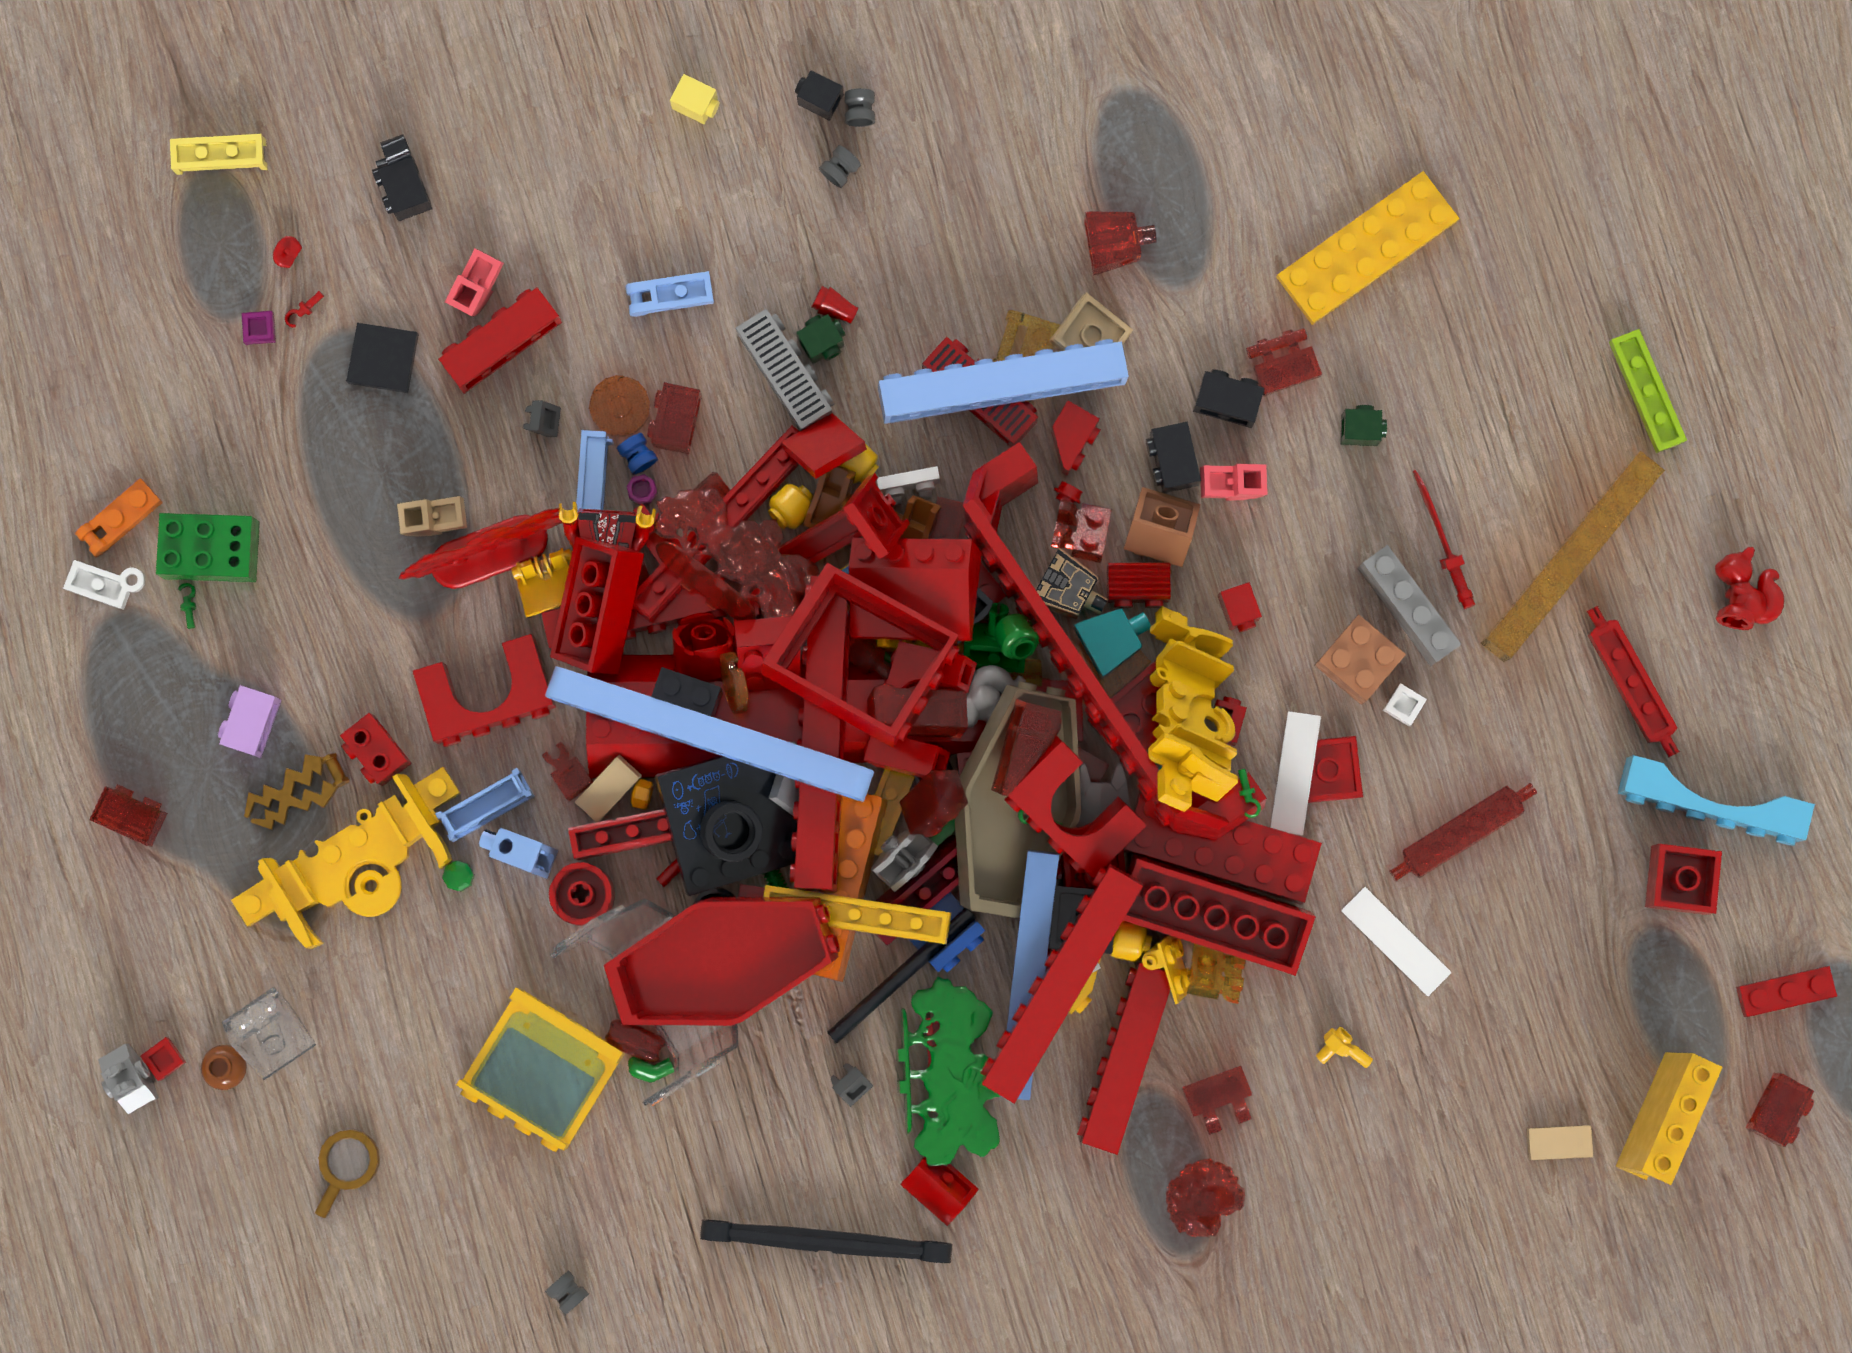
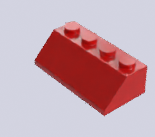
M575 537L550 654L551 658L590 673H619L644 553L620 545Z

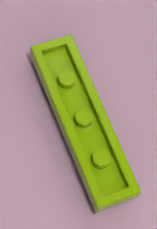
M1640 329L1611 339L1609 341L1610 347L1655 452L1659 453L1686 442L1687 438Z

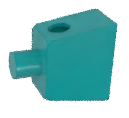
M1121 608L1075 624L1073 629L1098 675L1103 679L1141 650L1142 644L1137 636L1150 630L1151 624L1144 612L1128 620Z

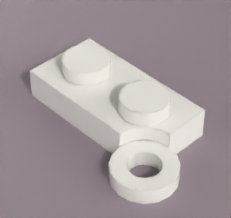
M74 560L63 589L124 610L130 592H138L145 585V576L137 568H127L121 575H117ZM130 575H136L138 578L137 583L133 586L127 583V578Z

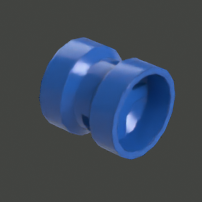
M643 433L629 437L616 448L621 457L627 459L628 468L632 475L647 470L658 461L654 451L649 450L646 446L647 440Z

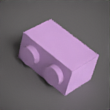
M240 685L238 691H234L230 698L229 708L231 712L227 721L224 720L220 726L218 737L221 740L219 744L261 758L281 700Z

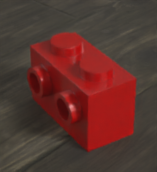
M371 713L366 714L340 735L345 742L341 747L352 760L356 757L364 766L360 771L371 784L376 781L377 784L384 786L393 779L392 776L401 773L412 764L375 715Z

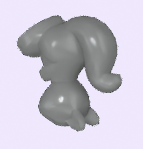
M989 665L977 669L974 672L969 692L958 694L957 716L960 728H971L978 720L987 723L1006 685L1018 687L1019 681L1026 682V680L1022 676H1018L1013 680L1005 669L998 666Z

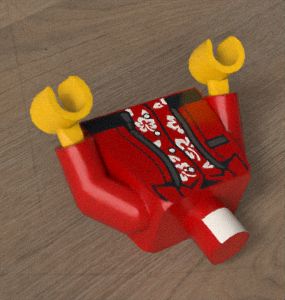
M573 502L572 510L562 509V503L559 504V518L563 522L565 536L572 548L577 536L624 546L640 552L649 539L651 526L656 515V509L654 508L651 515L643 514L641 512V505L638 507L637 512L582 508L577 510L576 502Z

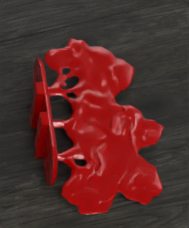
M560 508L547 509L532 516L526 514L514 516L448 541L439 546L434 553L424 555L417 562L407 567L404 572H401L399 579L421 578L432 573L435 580L442 586L457 589L476 582L485 581L505 571H511V568L515 567L517 562L533 561L534 557L537 556L538 558L542 555L548 542L547 529L563 523L558 514Z

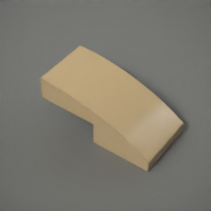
M618 755L575 803L595 822H599L642 775L621 755Z

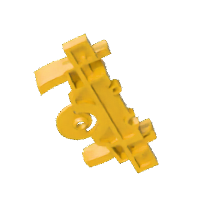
M446 768L438 769L415 785H413L406 774H395L392 776L408 803L402 807L397 797L393 795L384 802L378 803L379 807L376 809L375 816H373L370 810H359L356 814V819L361 825H349L324 842L315 840V844L318 846V853L314 857H308L304 850H300L297 859L294 861L287 860L281 867L273 858L258 860V870L263 880L231 900L245 924L250 927L275 911L280 921L284 922L287 920L290 929L300 943L307 949H313L324 944V942L313 932L302 912L320 903L331 907L341 901L344 902L348 909L361 916L374 917L389 911L398 901L402 889L401 876L396 867L409 857V847L422 837L424 838L427 845L432 849L440 869H443L453 861L447 845L440 834L434 829V827L441 823V820L435 815V810L461 794ZM366 813L368 817L366 820H363L362 816ZM375 864L383 867L389 873L383 877L382 874L374 870L363 871L355 880L354 888L356 894L351 896V879L359 868ZM369 880H374L377 884V888L373 892H369L366 889V883Z

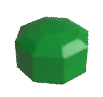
M454 861L445 866L442 879L447 888L462 892L472 886L475 874L469 864Z

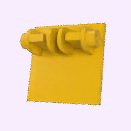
M560 548L559 551L549 553V558L545 553L542 554L543 560L539 561L536 556L534 557V563L531 560L522 563L517 562L516 566L511 568L514 579L517 581L526 618L561 606L572 550Z
M1166 935L1143 955L1142 964L1148 970L1164 967L1174 1002L1179 1004L1192 990L1193 978L1189 968H1185L1183 963L1184 948L1181 940Z

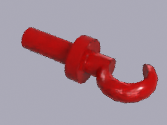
M318 291L306 303L301 301L298 310H289L285 315L286 324L292 328L296 327L295 324L290 323V316L295 313L299 317H302L305 313L310 315L312 313L311 308L324 295Z

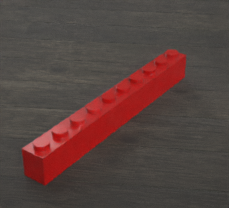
M811 576V584L806 585L805 596L818 576ZM836 594L808 636L807 646L802 648V664L806 665V676L802 678L847 703L850 602ZM804 698V708H800L798 713L799 726H803L802 739L797 740V745L844 760L846 721ZM795 780V787L799 789V801L794 802L793 818L798 820L797 832H793L791 840L792 851H796L795 864L790 866V882L794 883V888L798 890L837 892L842 795Z

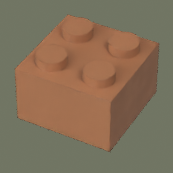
M1358 614L1316 662L1315 666L1362 705L1371 697L1406 654Z

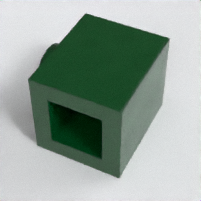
M1358 405L1356 409H1345L1342 413L1341 445L1378 446L1382 438H1386L1387 420L1382 419V410H1374L1372 405Z

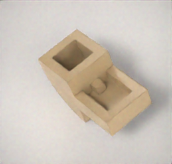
M461 496L433 501L424 499L397 504L401 535L433 536L441 535L445 531L467 528L464 498Z

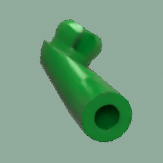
M639 1055L632 1056L628 1060L629 1073L634 1078L649 1083L655 1082L676 1071L670 1058L654 1065L645 1062L642 1056Z

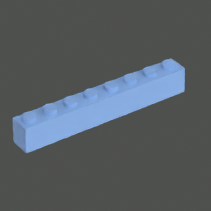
M1105 339L1096 342L1095 346L1090 347L1074 344L1067 346L1065 351L1053 352L1052 349H1043L1035 352L1034 356L1023 357L1022 354H1013L1006 356L1003 361L993 362L992 359H982L976 361L972 366L962 367V364H951L945 366L942 371L932 372V369H920L911 376L902 377L899 373L884 376V380H880L878 383L884 424L1125 385L1129 375L1122 341L1113 343L1112 339Z

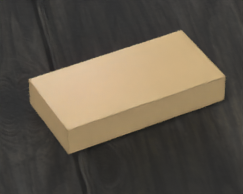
M1591 1125L1527 1128L1529 1160L1593 1157Z

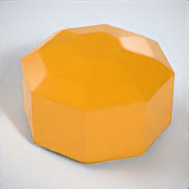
M639 779L635 783L631 793V804L634 808L648 809L654 788L653 782Z

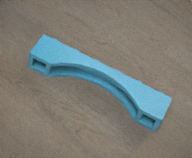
M1635 755L1626 758L1618 794L1626 795L1625 800L1631 803L1644 805V802L1648 801L1655 803L1656 809L1664 812L1674 813L1675 809L1686 812V817L1690 819L1704 821L1705 817L1717 820V826L1727 829H1734L1735 825L1747 828L1746 833L1757 837H1765V834L1777 837L1776 842L1794 846L1795 842L1807 839L1815 804L1786 796L1756 806L1735 807L1718 804L1702 798L1687 789L1671 774L1664 763Z

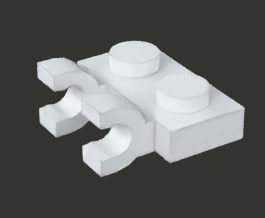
M937 466L879 477L877 479V486L883 494L889 493L896 502L895 505L902 504L901 496L904 495V490L916 488L920 498L929 499L932 498L931 490L935 488L934 484H940Z

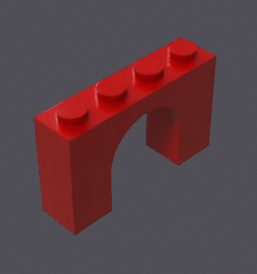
M532 634L502 643L512 678L511 690L506 700L499 707L488 712L469 711L460 704L445 663L439 662L413 670L431 735L435 743H443V747L456 745L462 742L460 737L470 734L473 735V738L481 737L491 733L490 728L502 725L503 728H510L520 724L521 718L532 715V719L542 718L550 714V709L556 708L555 701L545 697L549 682L536 639Z
M902 641L898 642L897 649L894 650L891 656V669L888 679L884 681L882 686L883 696L881 703L875 711L873 718L889 727L892 726L938 650ZM958 654L952 665L946 663L941 672L944 673V677L939 686L968 693L977 663L964 655ZM870 736L864 747V761L876 767L941 783L950 756V752L937 745L911 740L909 736L904 741L899 739L894 748Z
M1054 734L1002 786V789L1007 794L1004 800L1017 813L1022 809L1029 816L1026 822L1038 834L1044 830L1050 836L1047 842L1059 854L1065 851L1071 857L1068 862L1079 874L1082 875L1086 871L1094 878L1101 867L1104 868L1147 825L1119 796L1094 821L1085 826L1070 828L1055 822L1051 813V802L1054 793L1083 762Z

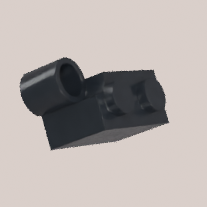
M404 134L380 142L385 158L375 161L377 168L372 169V173L378 187L384 186L387 196L382 197L388 214L394 213L397 220L402 221L432 210V205Z

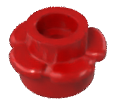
M1061 481L1058 488L1054 487V491L1058 493L1055 499L1063 504L1072 507L1074 503H1081L1079 499L1083 492L1064 481Z

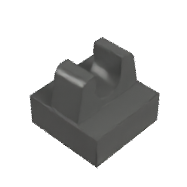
M543 400L533 401L532 405L527 406L525 412L531 414L530 423L523 424V428L545 437H557L561 407Z
M846 1063L843 1067L847 1074L841 1080L833 1075L831 1076V1082L834 1091L851 1107L873 1085L856 1066L853 1067Z

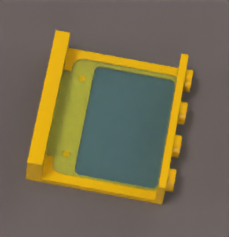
M516 987L510 996L511 1002L465 1077L460 1079L456 1085L463 1089L460 1094L468 1100L477 1103L479 1099L488 1104L487 1111L503 1120L506 1115L516 1122L514 1127L528 1136L532 1132L542 1137L540 1143L554 1152H557L558 1148L564 1151L570 1145L626 1052L523 989Z

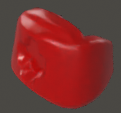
M292 236L283 237L273 251V261L280 267L290 268L302 249L299 241Z

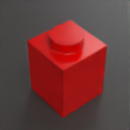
M1250 582L1221 591L1218 594L1229 630L1238 628L1240 633L1256 627L1255 622L1259 621L1262 615Z

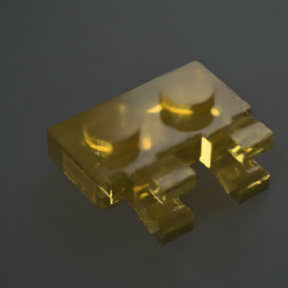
M1194 943L1191 953L1187 994L1218 1000L1219 994H1222L1226 1001L1238 1004L1240 991L1243 990L1244 985L1242 969L1245 968L1246 960Z

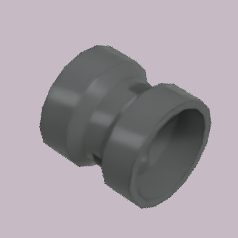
M858 88L845 92V103L848 105V111L845 113V123L847 125L865 127L875 124V112L872 110V105L875 102L874 91Z
M838 145L832 152L833 157L829 161H824L819 170L832 184L842 188L847 182L848 175L851 172H856L861 163L849 150Z
M569 1270L545 1291L551 1299H556L559 1302V1309L565 1315L589 1295L584 1287H579L575 1283V1277Z

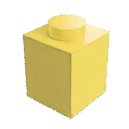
M683 74L670 99L673 110L702 124H705L708 117H714L720 104L717 101L716 89Z

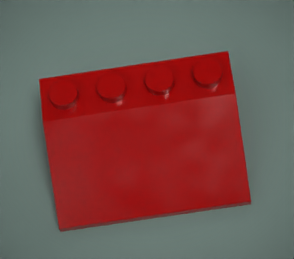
M852 538L849 575L959 635L958 641H972L982 556L981 550L972 539L899 538L890 553L878 559L874 551L868 549L864 538ZM850 602L851 638L918 640Z

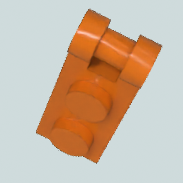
M140 478L91 521L77 529L75 535L90 546L89 551L94 557H99L163 502L147 483ZM103 528L107 534L99 539L95 533Z

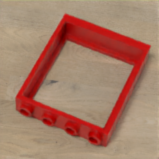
M826 563L763 660L762 675L894 748L899 739L904 741L912 728V724L909 722L914 714L920 716L928 702L926 695L931 688L933 690L938 688L944 677V673L941 671L946 663L952 665L960 651V648L956 647L959 635L835 566ZM836 594L938 650L891 727L787 670Z

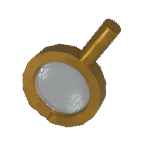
M354 1129L339 1131L330 1136L322 1145L318 1157L319 1169L324 1179L330 1184L314 1213L322 1218H326L341 1189L360 1188L369 1183L377 1173L380 1163L379 1150L374 1140L364 1132Z

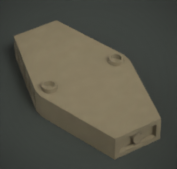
M1022 681L1018 682V687L1006 685L956 782L953 799L960 905L971 911L1020 919L1027 851L1036 850L1058 853L1047 842L1050 836L1044 830L1038 834L1029 824L1020 822L1018 813L1004 800L1007 794L1002 789V786L1054 734L1079 757L1075 699L1065 696L1066 690L1047 687L1046 692L1036 690V684ZM1079 767L1058 787L1051 802L1053 820L1061 822L1062 826L1076 828L1082 809ZM1023 812V818L1026 820L1029 816Z

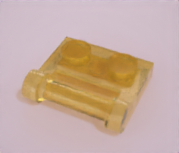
M1008 310L1005 318L1008 321L997 357L992 360L993 362L1003 361L1006 356L1010 355L1019 325L1028 327L1020 350V354L1023 357L1034 356L1035 352L1043 349L1053 350L1054 345L1049 341L1060 327V324L1018 311Z

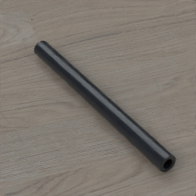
M964 908L950 921L947 944L976 919L969 909ZM926 942L827 1031L829 1036L836 1043L841 1041L940 952L946 944Z

